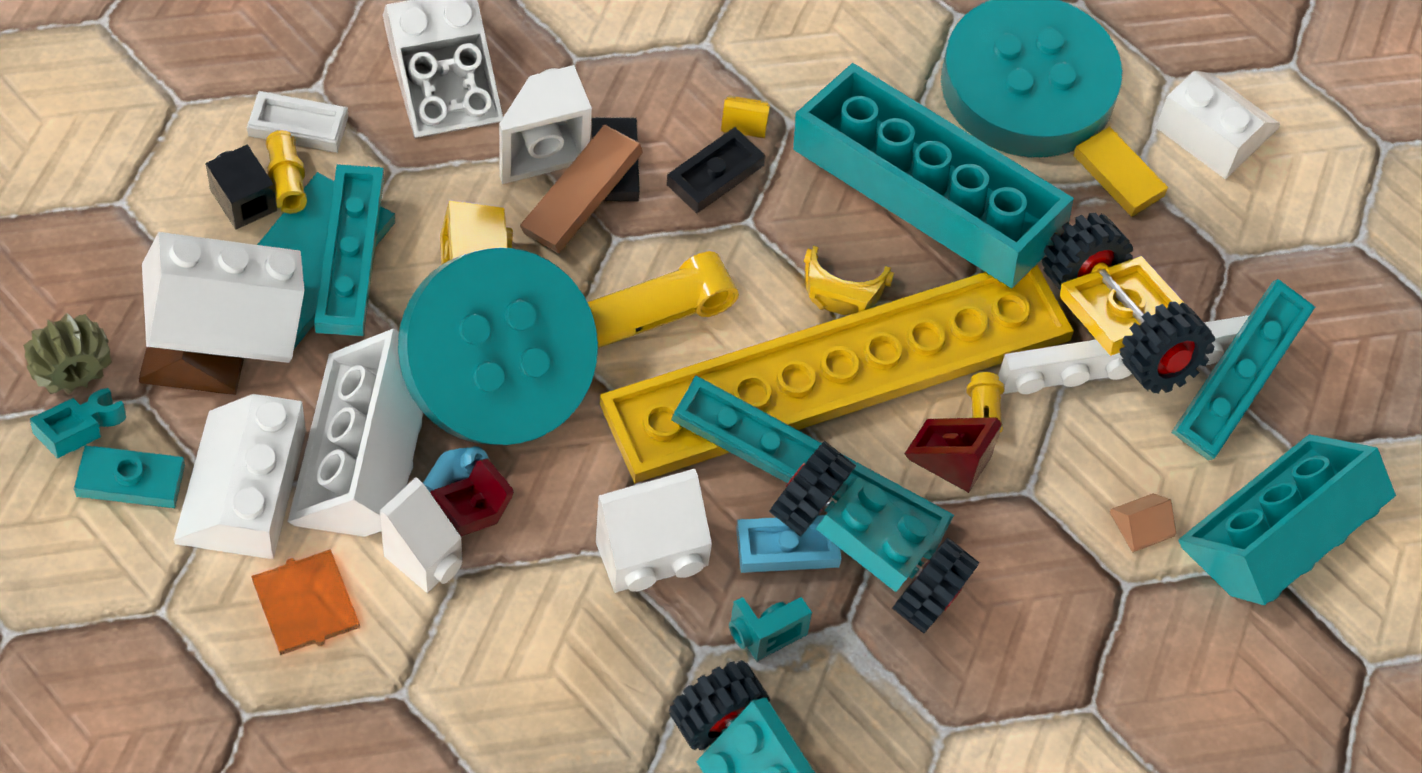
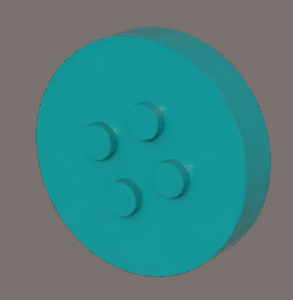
M989 0L978 5L964 15L953 29L948 40L941 70L943 97L957 122L969 134L988 146L1008 154L1023 157L1042 158L1063 155L1075 151L1077 145L1101 132L1111 117L1122 83L1121 59L1110 35L1090 15L1061 0Z
M514 248L484 249L458 256L442 264L429 274L415 290L407 304L400 324L398 336L399 364L411 397L419 409L438 427L451 435L474 443L494 445L519 444L537 439L553 431L564 423L581 404L588 392L596 369L598 356L597 330L591 309L583 293L575 282L558 266L537 254Z

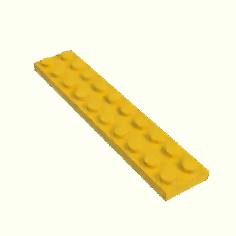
M1035 265L1012 289L988 273L983 272L600 394L599 404L634 483H638L730 453L671 421L676 408L696 375L785 424L800 430L1001 364L1005 354L1052 347L1071 340L1074 330L1038 265Z

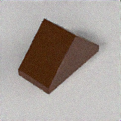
M146 347L139 375V383L236 395L244 358Z

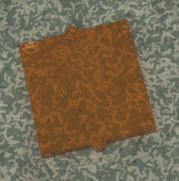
M331 549L297 561L289 558L285 565L251 576L280 656L312 644L323 646L325 640L360 628L359 620Z

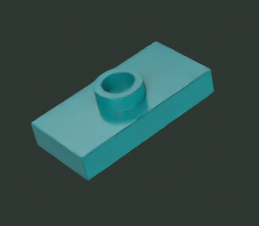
M85 445L74 486L76 497L175 508L185 468L184 457Z

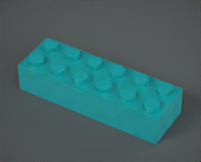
M854 63L850 64L795 114L794 151L1011 289L1046 256L1043 252L1046 245H1054L1050 238L1054 233L1059 235L1064 233L1065 230L1062 226L1070 221L1073 197Z

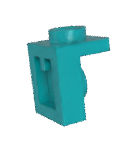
M741 597L733 601L729 629L737 645L741 649L747 647L757 662L807 636L812 611L803 598L799 597L788 604L778 602L770 606L758 619L745 598Z

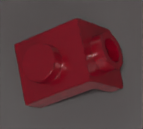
M485 458L477 461L467 479L432 490L430 494L462 537L497 524L514 495V490L490 460Z

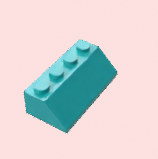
M1308 434L1179 538L1178 541L1181 548L1230 596L1265 606L1267 603L1277 599L1282 591L1299 576L1312 570L1315 563L1334 547L1343 544L1348 536L1365 521L1375 517L1380 512V509L1391 501L1396 494L1378 447Z

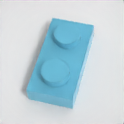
M818 515L802 536H799L778 518L737 520L736 534L741 573L839 568L841 562L840 548L816 530V527L826 515Z

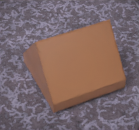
M1152 493L1110 510L1111 516L1132 552L1170 539L1176 535L1172 501L1166 497Z

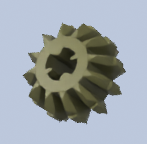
M66 313L61 320L56 322L47 319V326L44 329L31 331L32 340L23 345L25 358L28 363L27 369L32 379L36 380L38 386L46 387L50 394L57 393L62 389L67 394H70L79 386L88 388V382L92 379L104 377L103 368L112 363L110 348L107 344L109 340L104 330L99 327L97 322L90 321L86 314L79 315L73 319Z

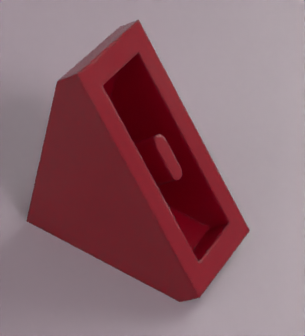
M997 417L927 419L904 454L909 461L969 493L992 457L1002 423Z

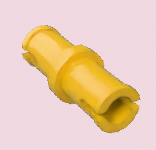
M275 131L266 139V148L270 158L267 173L275 186L277 207H282L281 211L284 213H297L303 210L307 204V197L302 182L305 177L304 164L297 157L295 137H291V133L288 131Z

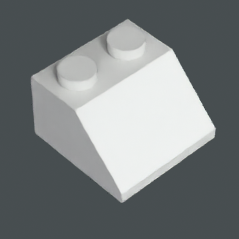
M574 65L560 69H547L540 74L529 76L500 121L499 155L500 180L502 184L568 168L589 144L592 107Z
M1193 71L1167 95L1156 129L1226 180L1279 128L1280 123L1213 74Z
M695 469L599 495L596 544L614 593L627 589L633 592L641 591L651 587L658 580L675 575L679 578L689 577L700 572L703 567L709 566L712 542L699 478Z

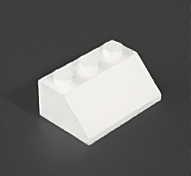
M158 232L142 263L146 347L290 362L293 356L304 296L301 251Z
M251 394L209 411L174 537L176 545L274 560L306 432L302 401Z

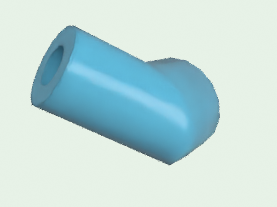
M475 446L446 451L438 458L423 484L431 492L451 483L467 479L477 461L485 458L489 459L488 454L484 449Z

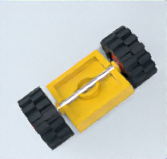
M1096 212L1089 213L1087 219L1083 215L1075 217L1076 224L1073 226L1069 222L1064 224L1062 228L1065 232L1061 235L1054 233L1050 238L1054 245H1046L1043 252L1047 257L1042 258L1043 270L1060 290V298L1110 356L1120 353L1123 358L1121 359L1123 364L1147 391L1151 390L1153 393L1159 394L1162 389L1167 393L1173 390L1175 383L1179 388L1187 384L1185 380L1187 376L1191 375L1195 378L1200 373L1196 368L1199 365L1206 366L1209 361L1206 354H1211L1214 351L1215 346L1212 342L1215 341V337L1209 327L1177 296L1142 256L1133 259V256L1130 254L1133 251V246L1129 239L1106 215L1101 213L1098 216Z

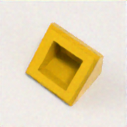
M729 95L724 101L720 132L727 133L736 127L743 135L765 138L770 104H768V101Z

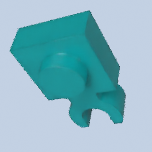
M103 388L92 393L88 401L81 405L74 398H71L29 419L32 433L58 459L101 438L99 427L116 426L127 417L124 403L118 401L113 404L111 390Z

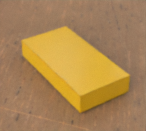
M1110 126L1075 148L1073 156L1131 217L1165 197L1168 186Z

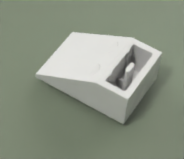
M408 0L386 4L383 13L385 29L414 139L500 122L503 115L478 0Z

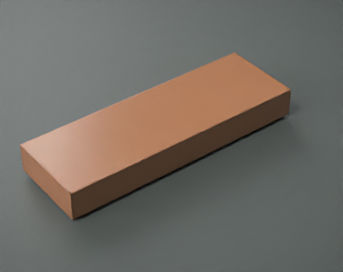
M604 125L520 224L523 233L559 254L642 155L643 150L640 143Z

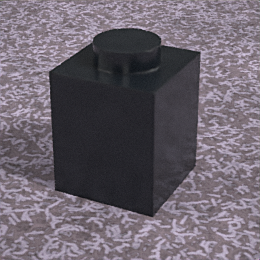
M248 144L233 151H225L215 159L205 163L210 191L235 230L277 211L274 184Z

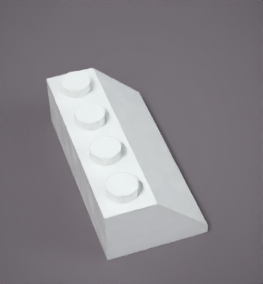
M394 328L329 354L288 523L296 527L362 537L382 531L380 510L407 486L409 475L413 469V456L418 433L423 423V412L411 397L404 382L398 355L399 332Z

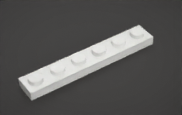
M1249 315L1204 322L1215 337V341L1212 342L1215 346L1213 353L1206 354L1209 359L1206 365L1214 364L1221 359ZM1097 340L1005 354L998 376L999 381L1004 384L1005 390L1003 394L1013 392L1031 394L1044 387L1063 384L1067 387H1075L1084 384L1088 380L1106 377L1118 380L1126 378L1132 373L1121 361L1123 358L1120 353L1110 356Z

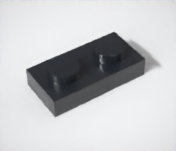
M734 127L668 173L666 185L694 212L699 213L761 169L765 164L766 155Z

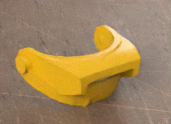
M813 246L812 249L808 248L804 258V263H806L804 273L806 290L811 301L820 310L826 309L829 312L850 315L870 309L880 299L885 286H891L894 272H891V267L885 266L882 274L873 280L866 282L847 281L829 274L820 266L817 261L819 247Z

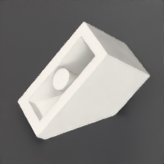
M415 477L380 510L384 557L428 593L439 582L445 584L450 581L459 571L462 565L461 536L426 486Z

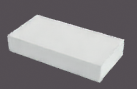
M259 91L247 125L248 136L266 140L271 133L284 130L290 132L291 137H295L297 146L337 153L348 120V107Z

